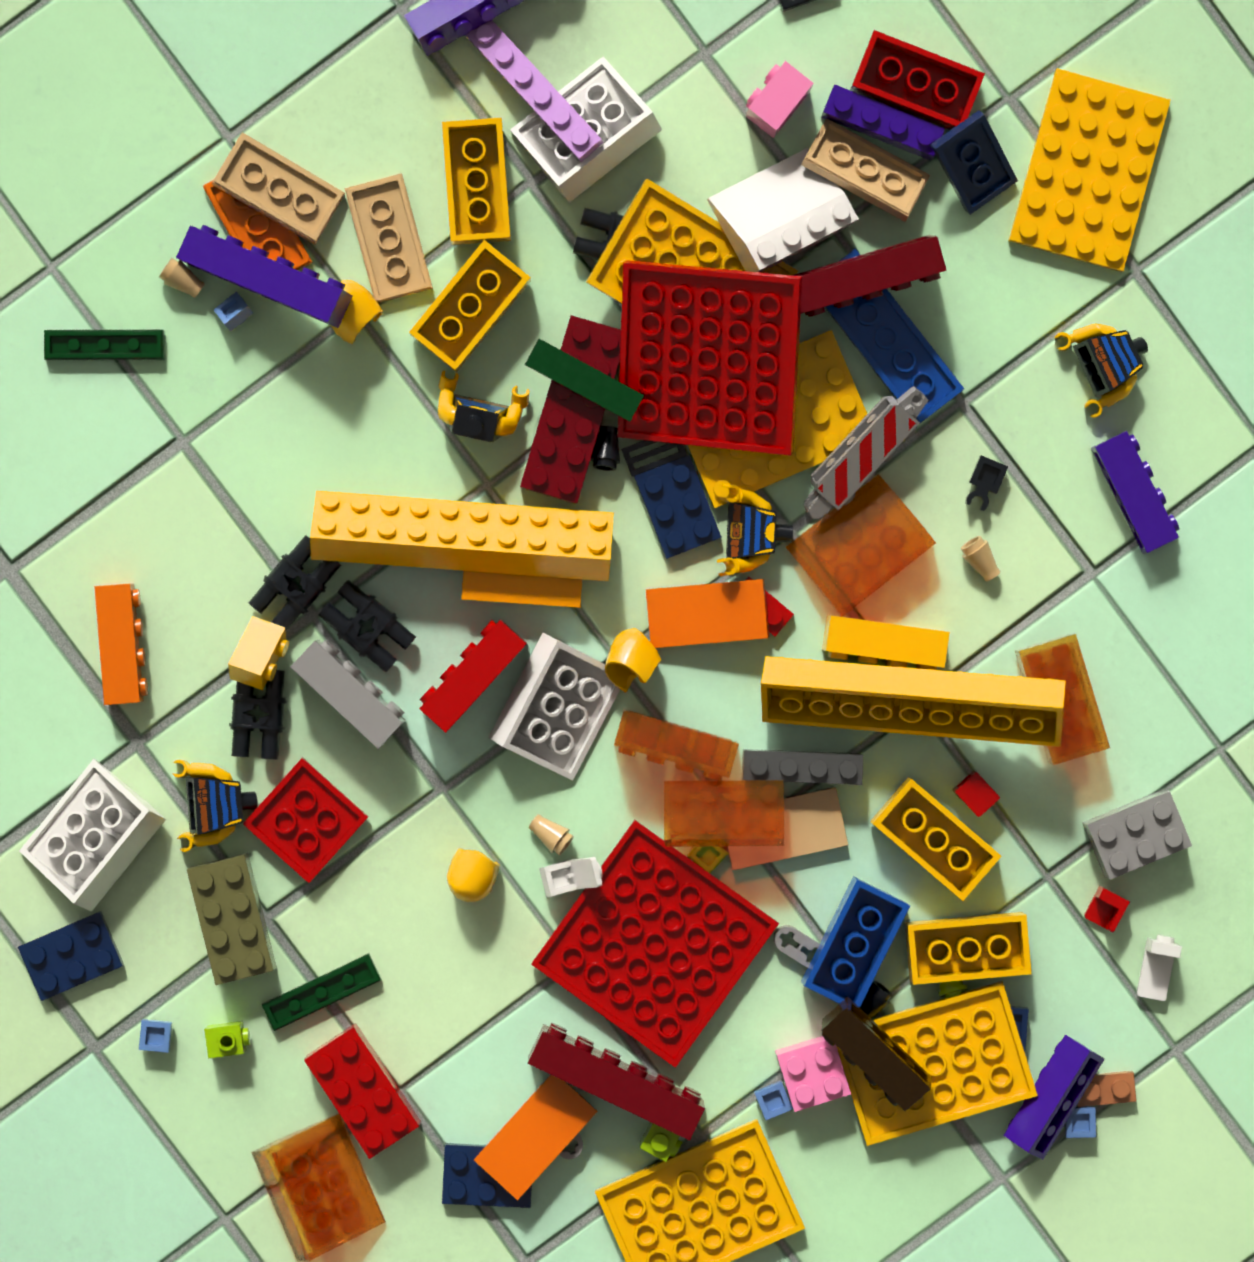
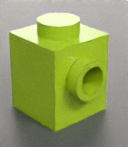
M243 1021L208 1025L204 1029L208 1059L244 1054L247 1050L246 1046L251 1044L249 1028L243 1027Z
M650 1122L639 1145L640 1149L666 1162L669 1156H676L682 1141L678 1140L679 1135Z

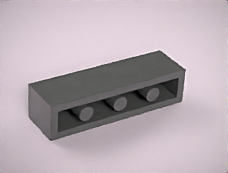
M743 749L742 780L862 785L863 755L860 753Z

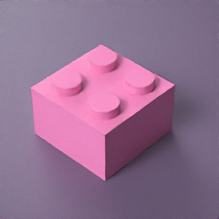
M786 61L781 67L776 64L771 69L764 81V84H766L765 88L762 91L757 88L746 104L748 108L746 117L772 138L777 135L803 102L814 84Z
M823 1036L775 1051L794 1112L851 1095L836 1045H830Z

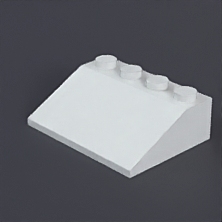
M604 57L600 58L559 91L564 99L603 141V144L585 160L580 162L534 111L511 129L513 135L569 203L662 130L651 109Z
M808 148L707 199L745 271L761 273L848 228L859 219L845 192L839 185L801 165L809 151Z
M542 633L488 738L502 747L573 781L620 689L606 676L604 663Z
M93 759L19 852L72 903L92 912L166 819L145 799L97 760Z

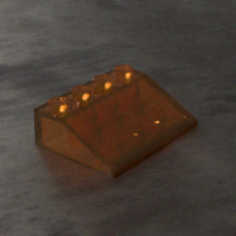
M878 474L856 491L855 497L849 504L843 505L839 510L833 509L786 546V549L838 615L843 617L935 545L936 542Z
M335 1114L251 1152L297 1261H311L386 1222L340 1114Z

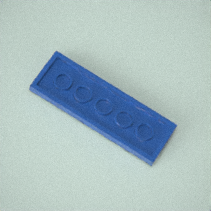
M854 249L840 261L859 256L860 254ZM887 289L882 290V296L866 300L862 296L853 298L854 304L846 307L837 308L833 304L826 306L825 309L896 400L913 386L926 396L929 401L916 418L920 423L964 390V387Z

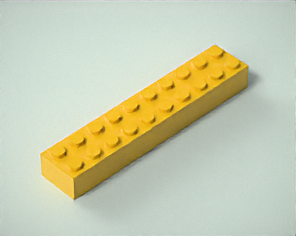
M316 491L310 535L311 560L609 581L614 513Z
M765 656L761 679L762 722L1061 747L1066 681Z

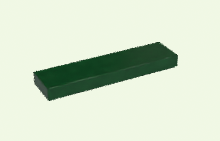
M44 330V360H164V330Z
M541 339L537 340L525 363V366L629 422L632 420L644 397L643 394Z
M367 953L262 1003V1007L273 1030L276 1031L382 979L370 953Z

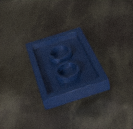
M979 110L930 144L964 210L970 215L1018 181L985 115Z
M690 455L634 476L666 559L722 538Z
M101 911L18 946L41 1001L124 966Z
M445 1143L442 1204L531 1208L532 1185L517 1200L474 1161V1158L486 1145Z

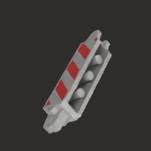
M913 386L897 400L893 396H884L811 474V484L814 486V489L803 504L811 518L814 520L821 519L833 506L839 510L843 505L849 504L855 497L856 491L863 484L872 480L879 466L894 456L896 448L904 440H908L913 436L917 426L920 424L916 418L929 401L919 389Z

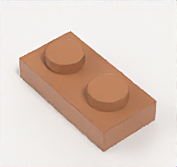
M1122 1071L1095 1074L1076 1106L1085 1107L1136 1102L1134 1072Z

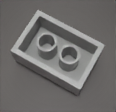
M1166 789L1082 822L1104 877L1109 880L1192 846L1170 791Z

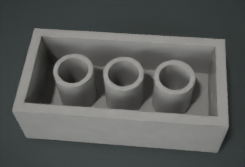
M315 640L291 665V668L379 749L406 721L401 717L405 712L393 701L386 703L380 697L383 693L382 690L372 681L365 683L358 676L361 671L351 661L348 660L344 663L336 656L340 651L328 640L323 642Z

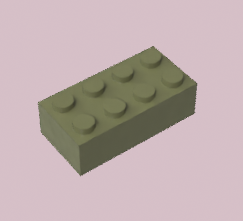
M248 853L188 868L187 874L215 985L274 971L277 966Z

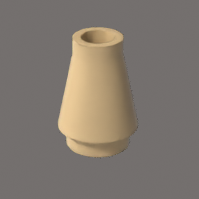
M173 258L170 259L159 275V278L164 281L163 284L189 294L196 298L205 285L181 260L176 261Z
M977 536L961 547L964 553L962 557L986 582L1000 574L987 540Z
M540 814L533 819L528 827L551 853L556 852L559 855L566 850L574 838L569 833L570 829L554 823Z

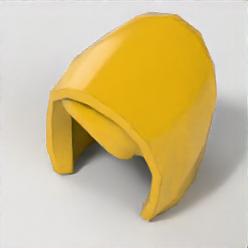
M343 280L341 283L346 285L344 290L353 295L339 328L331 327L344 341L353 344L360 331L372 319L376 322L382 315L383 310L365 287L352 280Z
M637 628L623 630L615 637L605 664V674L616 687L626 693L636 677L642 683L647 682L654 669L661 662V657L653 644Z
M459 848L451 860L447 873V882L451 892L456 898L464 902L482 900L492 891L500 864L493 862L479 851Z

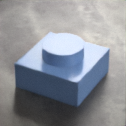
M237 291L214 309L230 332L238 325L244 323L253 314Z
M142 1019L139 1050L169 1053L172 1022Z
M782 1081L754 1091L765 1120L793 1110Z
M1094 1106L1075 1107L1065 1123L1066 1138L1096 1137V1109Z

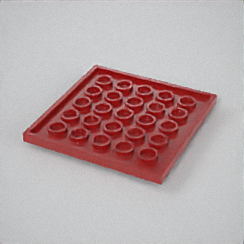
M630 260L623 262L619 382L643 394L644 397L630 422L618 416L617 437L791 456L794 453L802 276Z
M634 819L601 865L603 874L601 878L602 886L585 888L534 958L531 965L676 1068L776 929L779 922Z

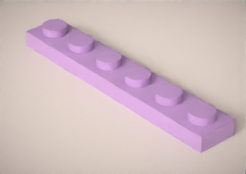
M493 20L484 23L466 35L468 40L580 162L585 160L603 144L599 135Z

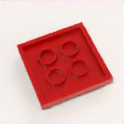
M302 757L246 819L243 825L304 880L310 883L369 816Z

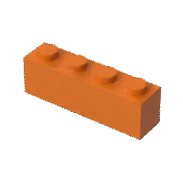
M132 583L94 586L104 705L144 702L143 696L148 695L147 679L142 678L141 666H145L144 648H139L138 638L143 636L142 619H137L136 607L141 605L140 591L135 589Z

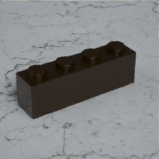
M846 997L822 1019L821 1031L824 1039L830 1045L839 1047L843 1051L844 1058L851 1065H857L864 1072V1076L873 1086L878 1085L885 1092L888 1101L894 1106L899 1105L904 1111H907L931 1089L932 1077L849 997Z

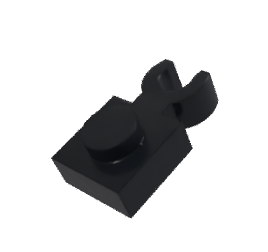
M980 455L969 480V483L975 485L976 488L975 491L967 495L965 504L970 505L972 499L978 496L982 499L980 510L985 511L989 505L988 492L998 493L1008 466Z

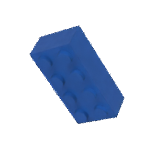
M853 876L801 983L805 987L839 1004L846 997H849L860 1007L910 905Z

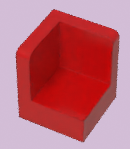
M974 770L952 789L957 797L978 817L982 816L1000 799L999 795Z
M1099 885L1084 913V917L1113 933L1130 901Z

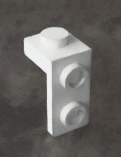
M595 857L570 859L539 868L546 897H552L576 889L602 886V869Z
M1157 935V939L1147 938L1136 992L1139 997L1160 1001L1166 1000L1174 957L1180 958L1182 946L1174 943L1175 938L1164 935Z

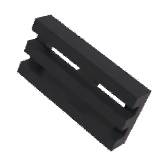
M643 440L621 450L630 474L633 477L687 456L683 444L668 443L632 458L630 457V452L657 441ZM672 448H678V453L637 469L633 465L636 462Z

